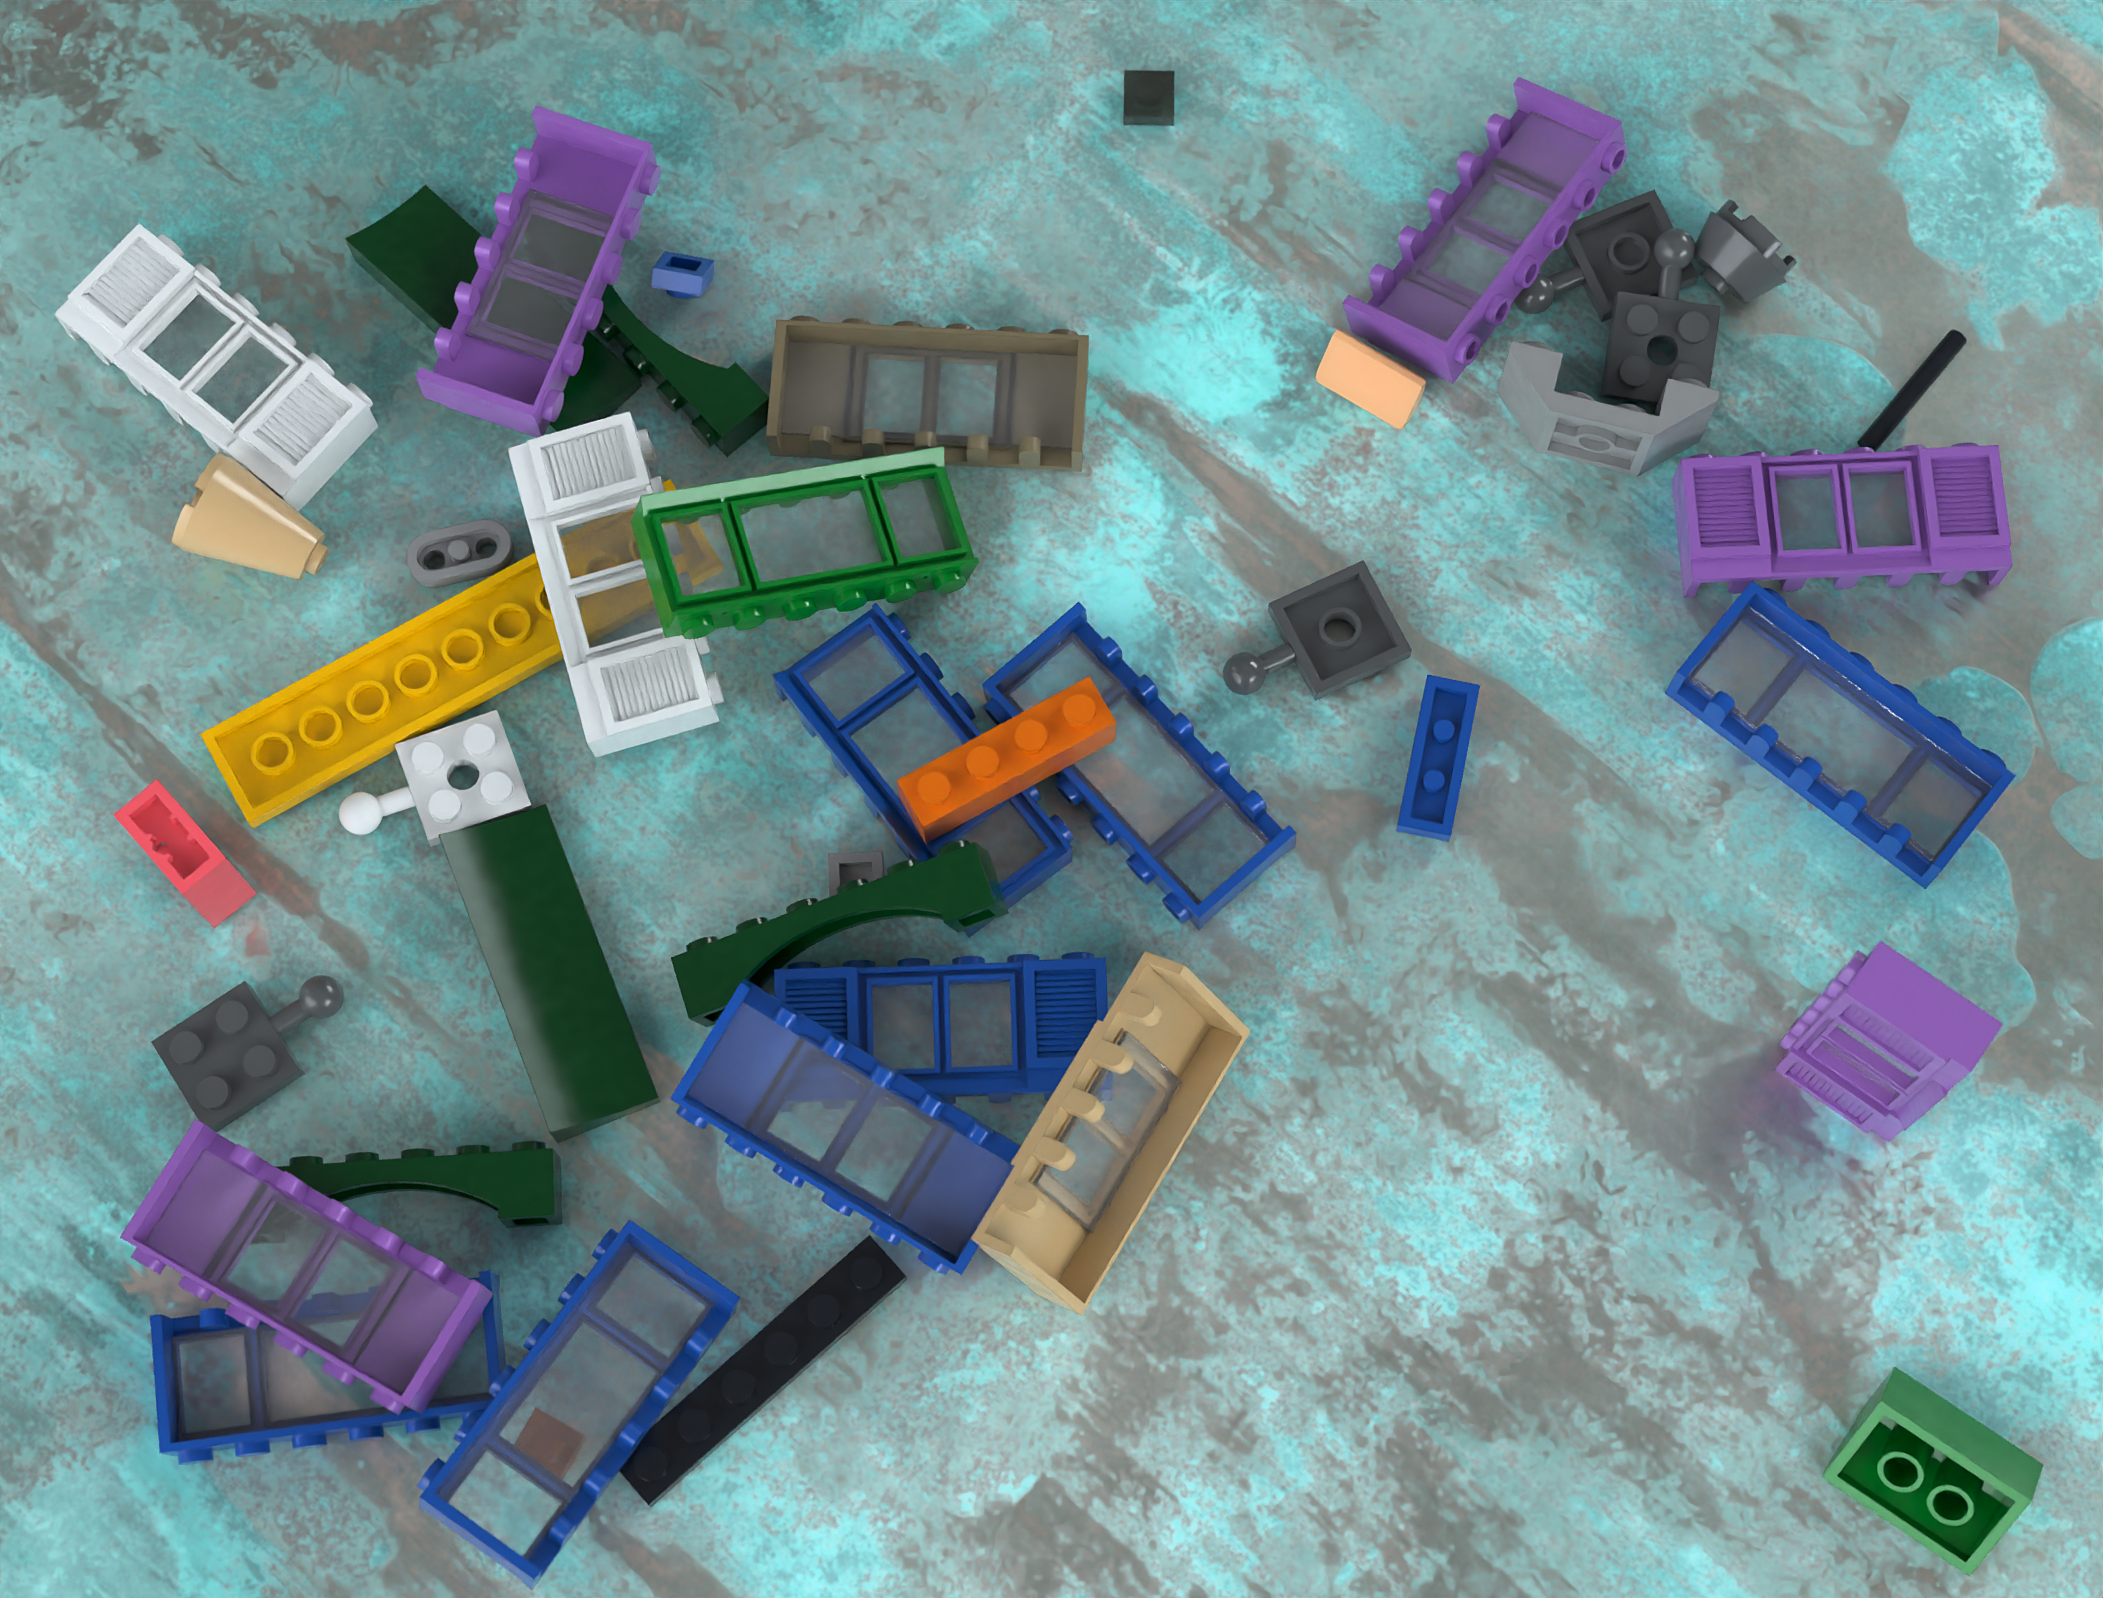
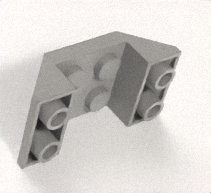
M1511 341L1497 390L1498 396L1536 452L1635 476L1643 474L1700 442L1720 395L1719 390L1708 388L1706 384L1699 380L1690 378L1673 380L1668 378L1654 414L1651 415L1647 414L1639 406L1632 404H1619L1617 406L1595 401L1590 395L1582 392H1555L1563 353L1552 351L1546 344L1536 341H1525L1523 343Z

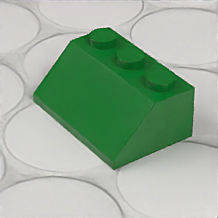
M1894 1366L1861 1410L1825 1468L1822 1478L1970 1576L2032 1502L2043 1464Z

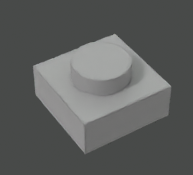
M883 851L828 853L829 897L836 895V889L849 881L867 879L868 882L884 877Z

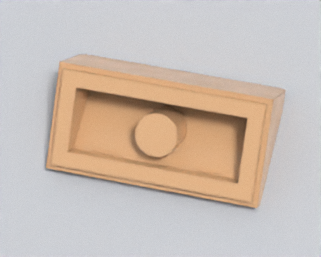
M1337 329L1331 337L1315 378L1319 384L1397 429H1403L1420 405L1426 384L1425 378L1344 331Z

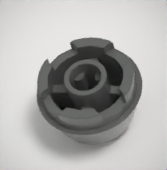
M1729 199L1716 213L1710 211L1695 243L1696 252L1694 257L1705 268L1700 276L1716 292L1723 296L1727 291H1730L1739 300L1747 303L1786 283L1784 276L1797 264V261L1790 255L1785 256L1782 260L1775 252L1783 244L1754 216L1750 215L1741 221L1733 214L1739 206Z

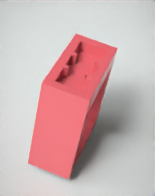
M158 779L113 814L179 892L214 929L257 894Z

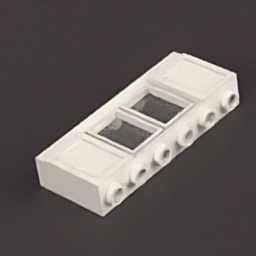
M139 223L67 296L68 300L54 313L70 337L75 341L80 337L83 338L95 355L106 365L110 366L114 363L142 394L145 396L149 393L154 395L164 404L169 414L183 426L187 423L201 433L212 450L216 453H226L234 458L299 512L379 427L370 410V407L373 405L372 400L353 383L344 386L333 377L335 375L333 369L317 354L312 352L306 357L295 348L297 345L295 339L279 324L274 322L268 327L257 318L259 315L258 310L241 294L236 292L230 297L219 288L222 285L220 280L203 264L198 263L194 267L183 258V251L168 236L161 233L156 237Z
M628 411L527 440V443L507 448L587 744L595 757L719 722L715 704L724 702L723 693L716 671L706 673L701 656L710 653L707 636L698 639H685L683 635L665 638L631 525V519L641 495L665 491L661 476L651 478L647 461L656 459L648 429L637 430L632 415ZM661 523L683 596L693 595L694 590L688 573L678 575L674 557L683 555L675 525L665 526L664 523Z

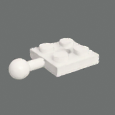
M494 710L394 744L409 786L376 798L366 792L350 794L340 805L339 819L342 826L350 833L365 835L373 832L379 826L383 816L416 806L430 847L441 844L438 834L490 823L533 808L498 711ZM462 766L472 767L479 772L476 784L466 790L455 789L449 784L452 772Z

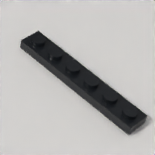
M870 1235L867 1236L653 1425L620 1469V1473L643 1500L652 1507L907 1280L906 1275Z

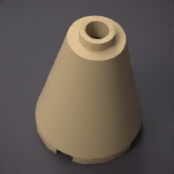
M220 452L217 453L196 481L194 487L198 491L191 505L185 502L174 528L172 544L180 547L182 551L296 580H302L307 573L316 576L329 552V547L322 544L325 534L234 458Z

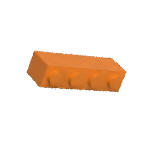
M1090 676L901 777L897 780L899 798L924 842L928 843L1116 740L1117 722Z

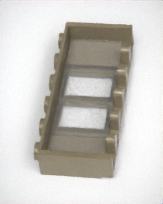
M795 316L790 320H776L766 429L770 456L861 460L944 446L945 465L1082 472L1089 365V335H1079L1077 332L1068 329H1055L1049 333H1031L1014 326L1001 327L997 331L975 330L972 326L966 324H950L945 328L923 327L921 324L912 321H900L894 325H875L858 318L846 319L841 323L820 322L818 319L810 316Z

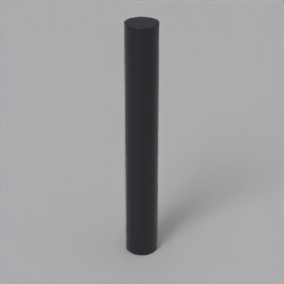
M1952 329L1946 334L1857 442L1859 447H1869L1874 449V452L1879 449L1967 343L1962 333Z

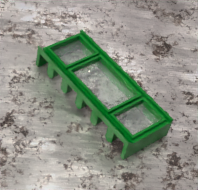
M944 446L641 495L631 519L632 529L665 638L683 635L685 639H698L709 635L715 629L735 626L737 630H748L760 626L766 620L786 617L788 621H798L812 616L819 610L836 608L839 612H848L864 606L869 601L886 599L889 603H898L912 598L916 593L935 590L937 594H948L963 588L979 563L978 557H974L945 469Z

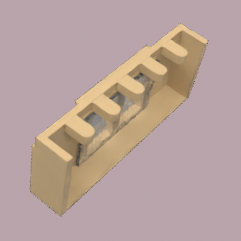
M1145 951L1104 1020L1096 1021L1010 1163L1014 1165L1013 1170L971 1239L1039 1296L1082 1316L1251 1030L1185 965Z

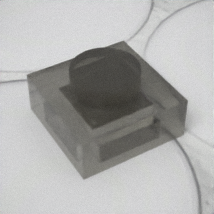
M1124 70L1123 125L1174 126L1175 71Z

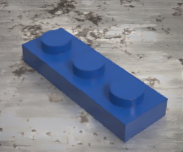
M1427 674L1396 828L1397 832L1449 842L1480 685Z

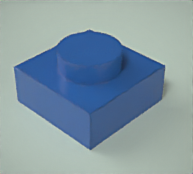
M665 251L652 267L651 287L664 289L668 295L675 298L688 299L696 295L702 296L713 280L715 260Z

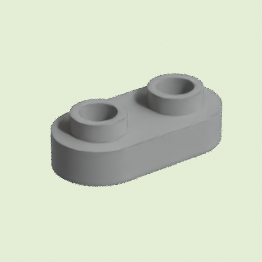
M479 519L420 534L410 543L406 553V561L412 575L420 584L431 588H439L494 575L505 569L512 561L514 545L509 532L501 523L492 519ZM486 545L497 547L495 553L489 557L479 555L480 550ZM442 557L445 559L444 564L440 568H428V564L433 558Z

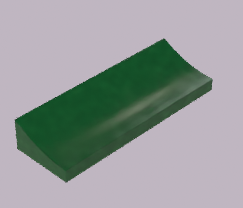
M424 185L412 197L385 217L345 238L355 262L432 332L436 334L440 327L452 329L459 313L454 300L455 291L461 281L471 284L479 267L474 251L476 243L482 235L429 187ZM505 277L486 323L559 347L572 316L542 289ZM588 330L581 344L584 348L580 368L575 376H569L563 390L564 401L561 412L555 422L549 423L545 432L546 435L610 417L643 386L640 377Z
M546 804L490 823L438 834L549 1133L555 1141L560 1143L660 1103L658 1093Z

